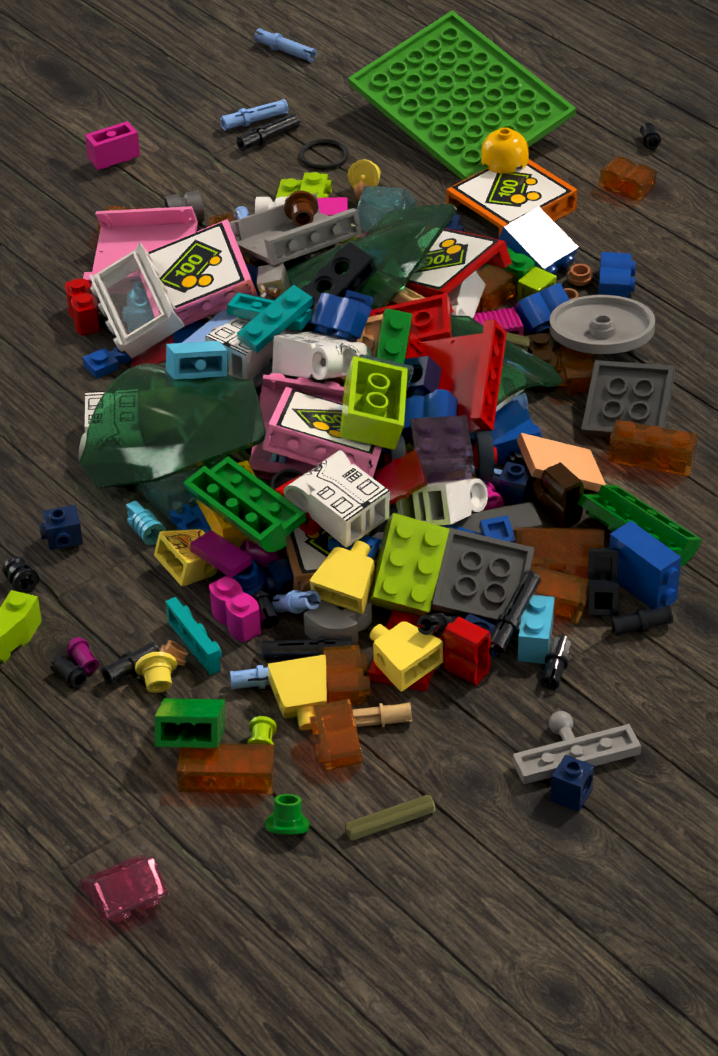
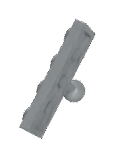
M557 711L550 716L549 728L554 734L560 735L563 741L514 753L513 764L524 785L551 778L565 755L597 766L641 754V744L630 724L575 738L572 732L573 719L571 715L565 711Z

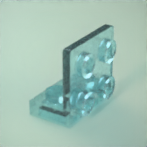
M364 185L356 209L358 210L362 233L394 235L402 209L416 210L418 201L406 189Z

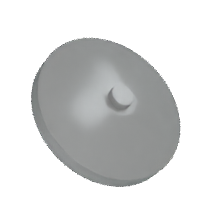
M590 295L574 298L557 306L550 315V333L552 337L561 345L584 353L615 354L627 352L646 344L655 332V316L647 306L638 301L614 295Z

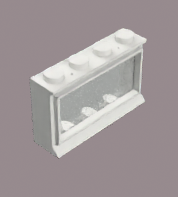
M140 242L136 250L94 276L89 275L93 283L90 289L94 296L101 301L98 307L103 315L109 319L106 321V324L112 334L116 335V338L113 340L117 348L121 352L126 351L131 358L136 357L185 326L174 312L176 308L166 295L168 291L165 285L157 277L159 272L152 263L154 261Z

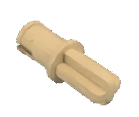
M410 702L386 706L379 703V707L353 709L350 713L353 727L382 725L383 728L385 724L412 722Z

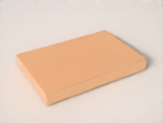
M520 433L517 443L532 477L541 478L546 468L561 462L583 482L584 489L599 492L601 486L606 485L591 450Z

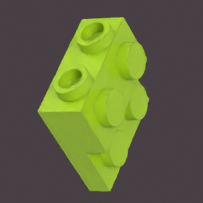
M318 172L304 173L302 180L292 178L281 179L276 198L288 197L291 193L301 190L311 194L315 193L317 198H329L328 194L332 193V180H328V174H320Z

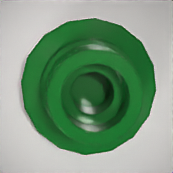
M293 794L276 796L274 799V812L265 821L266 830L277 834H301L307 832L310 828V823L303 816L302 799Z

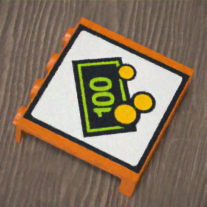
M529 160L523 169L522 165L516 167V172L496 173L490 171L488 167L446 189V209L449 211L464 204L499 227L500 236L503 227L538 206L553 221L577 210L578 189Z

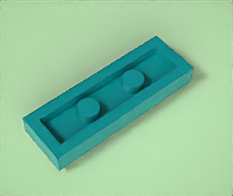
M292 285L237 332L238 340L258 353L274 339V335H279L314 305L313 297Z
M237 293L227 304V314L241 319L252 320L274 300ZM311 309L305 311L287 329L302 331L311 319Z
M176 597L165 601L167 622L210 676L221 671L220 658L222 657V651L216 641L212 642L209 639L204 626L201 623H196L190 609L186 605L183 606Z

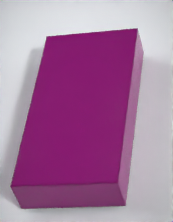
M212 530L190 543V551L230 578L252 565V557Z

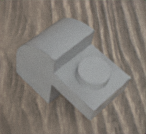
M324 600L319 603L318 608L309 609L304 613L305 635L309 638L319 639V636H325V639L352 638V647L358 644V632L365 630L372 623V605L369 600L363 614L346 608L341 611L332 603Z

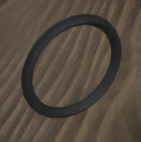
M332 139L310 141L301 148L299 153L303 164L321 170L332 169L346 162L349 155L348 149L344 144ZM317 144H332L339 146L343 150L344 156L338 162L322 165L307 161L304 157V152L309 147Z

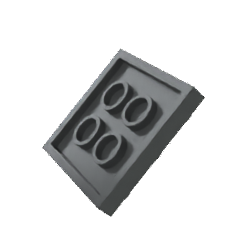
M595 360L581 428L582 434L663 441L676 373L675 366Z
M449 528L431 609L466 617L470 613L491 624H496L498 616L506 610L524 572L530 571L535 548Z

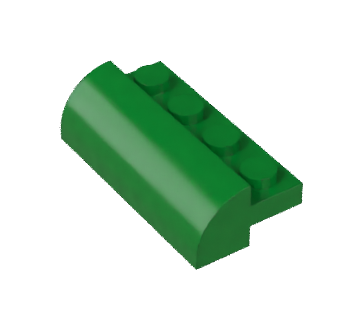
M228 456L211 470L203 466L183 482L188 493L267 552H276L287 546L286 537L307 520L305 512Z
M602 485L597 495L582 494L578 502L579 506L587 510L586 514L589 517L598 520L613 532L630 521L634 522L681 557L680 568L694 556L703 540L618 485Z

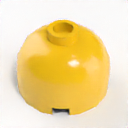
M510 128L495 130L486 137L482 144L481 163L483 166L484 164L488 165L489 170L492 172L513 173L516 172V167L522 165L523 169L529 162L527 141L520 133Z

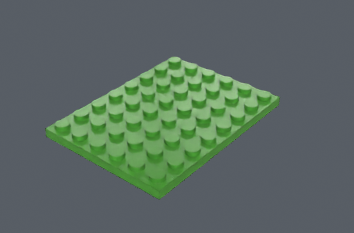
M453 10L348 78L349 86L462 180L489 167L486 164L483 166L481 163V148L486 137L495 130L510 128L520 133L527 141L528 147H530L576 115V108Z

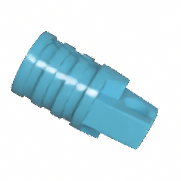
M137 501L126 504L129 517L127 522L145 544H157L159 532L166 531L163 524L160 523L150 510L144 509Z

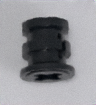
M14 556L4 563L2 572L15 591L26 594L37 586L39 582L38 573L22 557Z

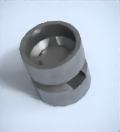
M199 190L185 192L184 197H181L179 194L164 197L165 208L192 206L197 222L204 221V208Z

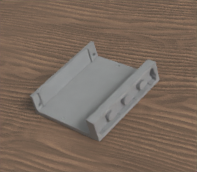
M284 204L229 223L236 237L239 249L271 265H277L362 234L358 210L353 208L332 216L320 213L318 208L317 213L313 216V222L301 227L296 226L293 220L286 216Z

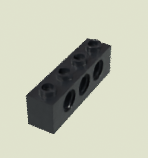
M349 241L336 252L334 258L326 266H323L318 271L317 276L301 289L313 297L314 305L309 308L312 309L311 318L321 293L330 290L327 294L345 298L347 290L358 292L375 274L377 268L370 255ZM309 321L302 331L299 332H314L316 326Z

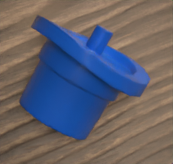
M252 560V565L232 577L241 585L242 591L250 596L255 592L262 591L265 585V573L254 560Z

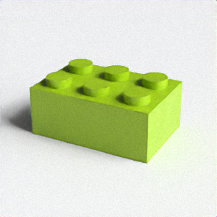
M353 356L344 384L340 438L393 450L396 449L404 427L407 368Z
M393 513L386 522L375 566V576L368 598L371 605L421 616L430 613L449 528Z

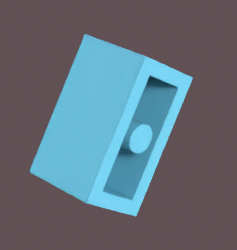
M220 341L166 344V371L174 380L227 376L228 350Z
M533 595L521 617L518 661L546 664L545 656L549 654L553 628L555 597Z

